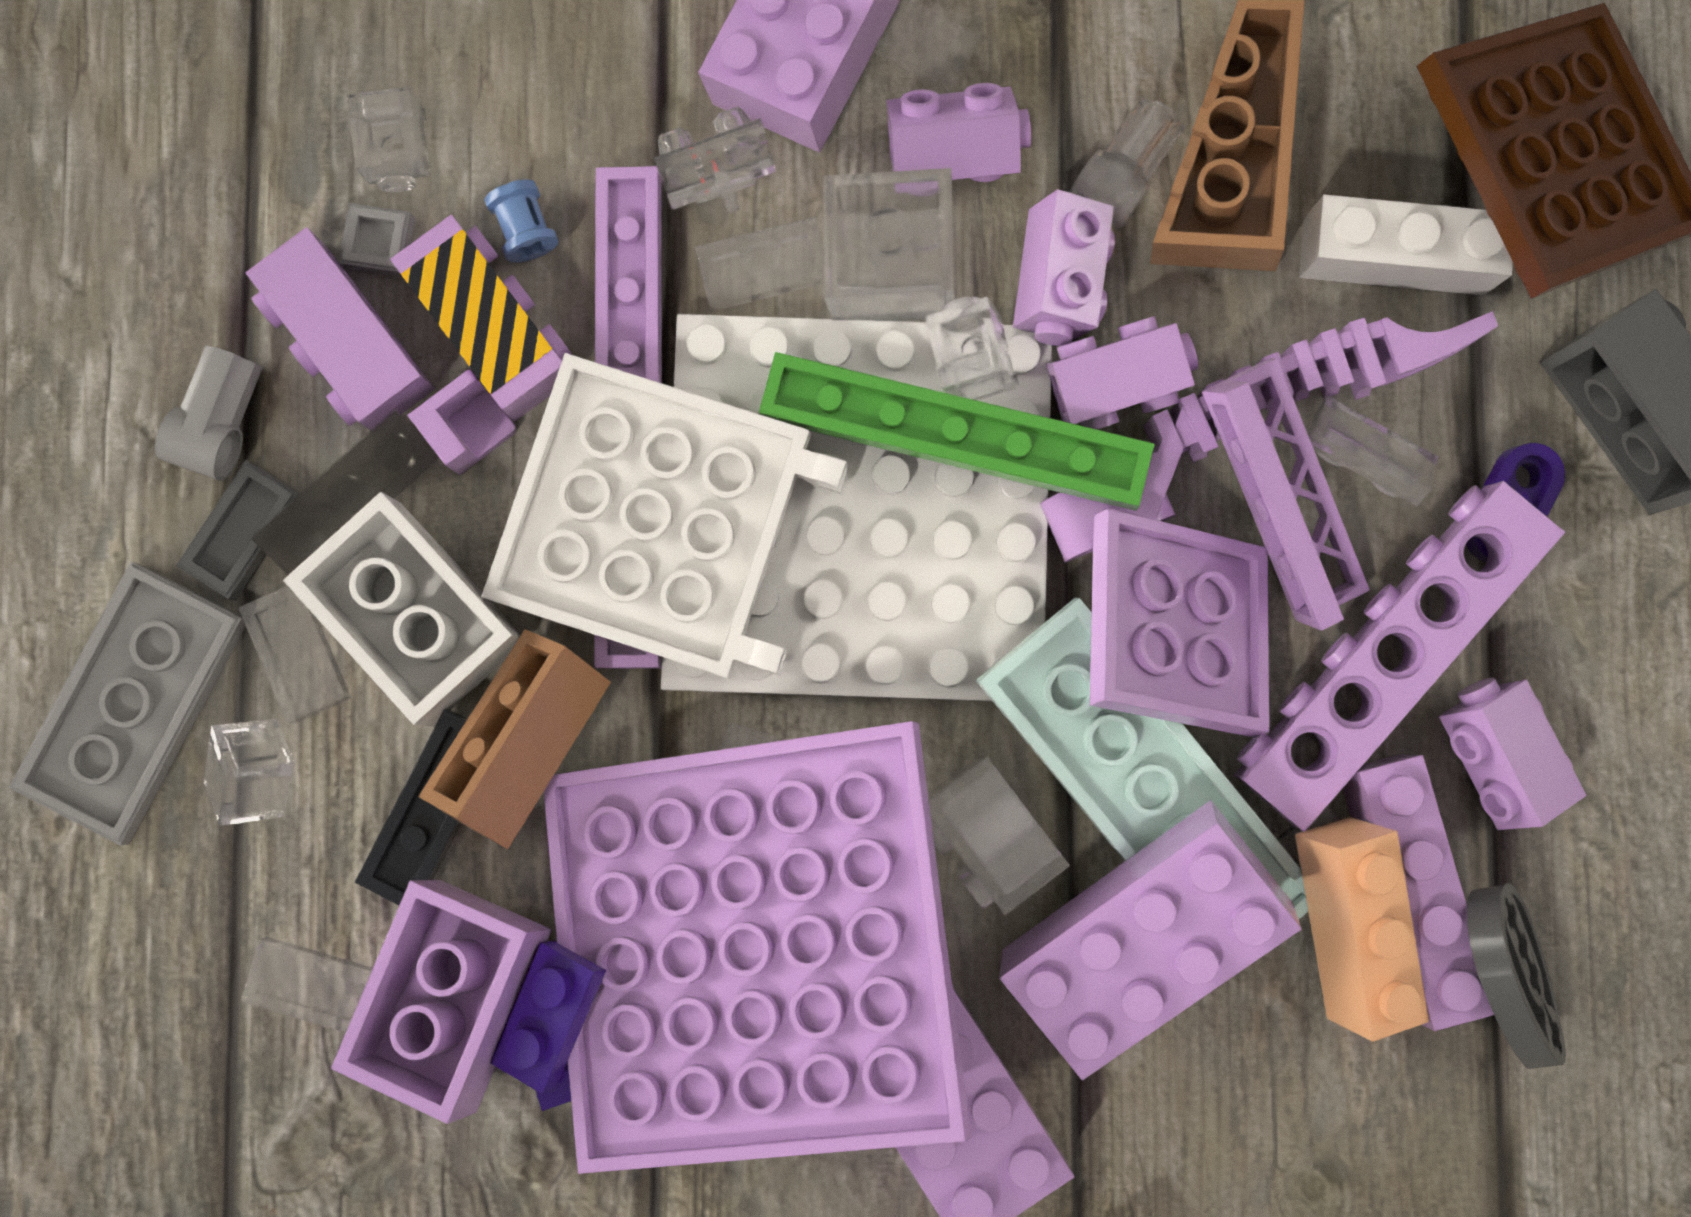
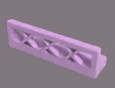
M1270 358L1203 390L1202 394L1295 620L1322 631L1344 620L1339 605L1370 591L1279 361L1278 359ZM1264 379L1273 398V403L1265 422L1250 387ZM1280 420L1283 423L1286 433L1277 430ZM1273 438L1291 444L1297 458L1289 480L1286 477L1272 442ZM1304 478L1310 491L1301 488ZM1297 495L1314 501L1320 515L1312 537L1297 504ZM1327 535L1332 545V548L1324 546ZM1320 553L1337 558L1346 580L1345 583L1333 589L1331 588L1319 558Z

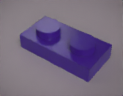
M555 941L541 942L490 1063L541 1094L555 1091L606 970Z

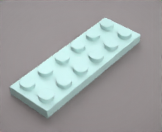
M1080 598L1071 600L976 680L1124 861L1211 800L1290 898L1298 920L1308 912L1301 868L1182 723L1090 706L1092 613Z

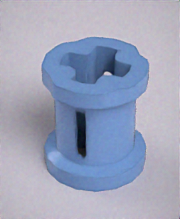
M533 180L512 181L495 188L484 198L488 210L491 214L496 215L506 241L502 250L505 259L509 262L518 263L539 258L555 249L558 245L556 232L546 226L537 202L540 192Z

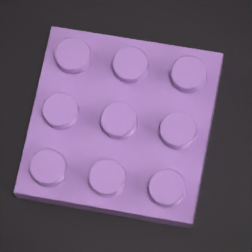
M1110 508L1094 515L1090 706L1249 737L1269 733L1268 552L1266 547Z

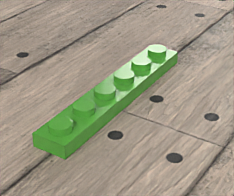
M779 352L774 354L759 409L760 415L812 432L1137 511L1140 506L1155 445L1154 443Z

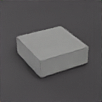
M349 203L338 263L348 270L402 277L390 259L411 244L416 218L408 211Z

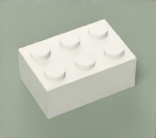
M382 492L377 494L283 580L413 725H435L444 709L451 710L507 658L521 636V633L490 600L481 597L483 592L404 505Z

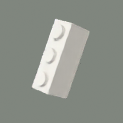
M1323 194L1304 217L1299 278L1484 296L1512 276L1513 261L1486 210Z

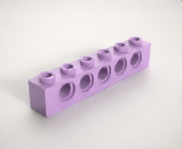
M1504 481L1484 486L1482 490L1475 485L1459 498L1448 513L1455 520L1439 539L1434 535H1430L1413 551L1406 561V564L1412 569L1396 588L1388 584L1373 597L1363 611L1370 619L1354 637L1345 633L1328 649L1321 659V662L1327 666L1323 673L1311 686L1306 682L1299 684L1281 704L1279 711L1285 716L1269 735L1262 734L1252 737L1238 754L1237 760L1243 765L1234 776L1291 825L1305 832L1564 535L1565 531ZM1471 537L1480 539L1488 551L1487 563L1479 572L1470 568L1464 559V547ZM1431 585L1437 587L1443 593L1446 600L1445 611L1436 621L1428 619L1423 614L1420 606L1423 592ZM1392 634L1401 641L1404 656L1401 663L1389 671L1380 664L1377 657V648L1385 636ZM1351 683L1360 691L1362 704L1356 715L1349 719H1343L1335 710L1334 697L1340 687ZM1311 732L1319 741L1320 753L1313 764L1299 768L1292 760L1291 746L1299 735Z

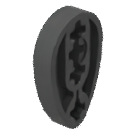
M1511 884L1472 890L1467 902V927L1470 947L1480 982L1504 1036L1514 1053L1527 1069L1564 1065L1566 1059L1565 1041L1551 979L1531 916L1521 895Z

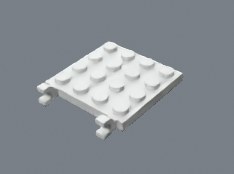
M565 353L481 597L728 679L731 677L736 661L781 676L788 650L745 636V632L796 479L801 478L811 484L841 494L848 473L847 462L806 450L811 437L810 431Z

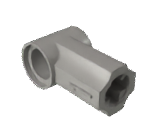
M205 345L181 407L171 409L159 426L155 440L156 456L160 460L217 481L227 478L240 456L243 437L239 426L262 367L232 352Z

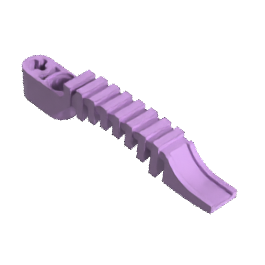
M1493 311L1456 327L1438 332L1411 330L1395 323L1388 317L1367 324L1364 317L1349 322L1338 333L1336 328L1322 332L1309 344L1307 339L1292 344L1281 355L1279 352L1263 357L1257 364L1270 358L1278 359L1295 402L1308 398L1310 391L1320 387L1324 398L1339 394L1340 387L1350 384L1354 398L1357 400L1369 396L1372 388L1384 386L1409 377L1445 360L1496 328L1498 324ZM1251 365L1235 370L1228 378L1251 368ZM1220 379L1218 381L1210 383L1203 390L1208 389L1224 380ZM1264 379L1250 387L1259 410L1266 408L1267 411L1271 408L1273 398ZM1202 391L1197 397L1193 393L1179 399V403L1170 409L1173 416L1172 419L1168 410L1153 415L1143 426L1150 443L1155 445L1140 506L1137 511L1065 493H1058L1040 503L1065 562L1093 552L1094 515L1108 508L1162 522L1176 515L1166 492L1181 454L1188 451L1192 462L1207 457L1208 451L1219 447L1216 441L1221 439Z

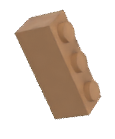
M525 629L418 797L508 850L579 733L594 712L611 681L566 646Z

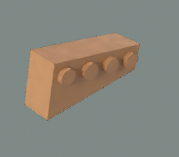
M1305 0L1237 1L1212 73L1211 81L1172 186L1165 212L1153 240L1150 264L1259 271L1277 270L1285 246Z

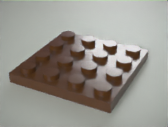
M1605 3L1433 52L1416 66L1428 89L1429 96L1437 107L1457 148L1458 155L1465 164L1483 200L1487 214L1493 221L1514 263L1515 270L1522 279L1531 299L1691 236V172Z

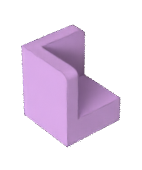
M471 370L462 373L407 415L445 466L458 475L463 474L517 432L516 425L499 407Z

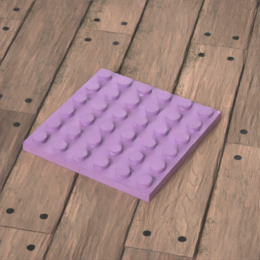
M910 721L555 774L544 790L557 943L606 970L568 1059L578 1174L965 1142L971 1138L919 723Z

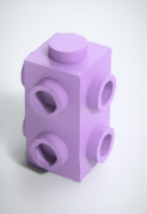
M978 83L967 87L964 92L938 94L931 90L922 89L907 92L901 98L886 100L890 160L896 186L909 185L914 188H930L937 186L942 181L965 178L979 182H989L1001 178L1004 174L1021 173L1020 148H1030L1031 125L1028 109H1018L1011 87L1001 88L993 83Z
M1057 189L1029 209L1013 328L1035 333L1034 338L1040 343L1062 346L1072 343V340L1098 327L1107 307V293L1103 290L1106 264L1113 253L1115 245V234L1111 230L1114 206Z
M1155 316L1118 327L1121 340L1097 347L1094 336H1090L1057 347L1060 359L1047 363L1046 367L1051 379V387L1061 420L1072 424L1080 423V426L1092 429H1100L1119 422L1117 410L1140 403L1143 413L1179 403L1177 391L1195 385L1191 371L1198 369L1197 354L1189 334H1180L1177 323L1158 327Z
M1492 677L1473 683L1458 693L1461 700L1460 703L1439 716L1450 737L1452 749L1463 762L1480 795L1481 805L1491 817L1497 830L1543 827L1587 796L1573 770L1570 759L1564 753L1544 714L1543 707L1534 695L1527 679L1498 685L1496 679Z

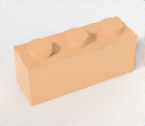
M1348 817L1295 834L1327 1019L1372 1042L1428 1023L1429 1018L1398 832Z

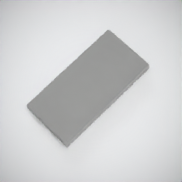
M130 562L9 788L120 846L129 845L249 619L139 563Z

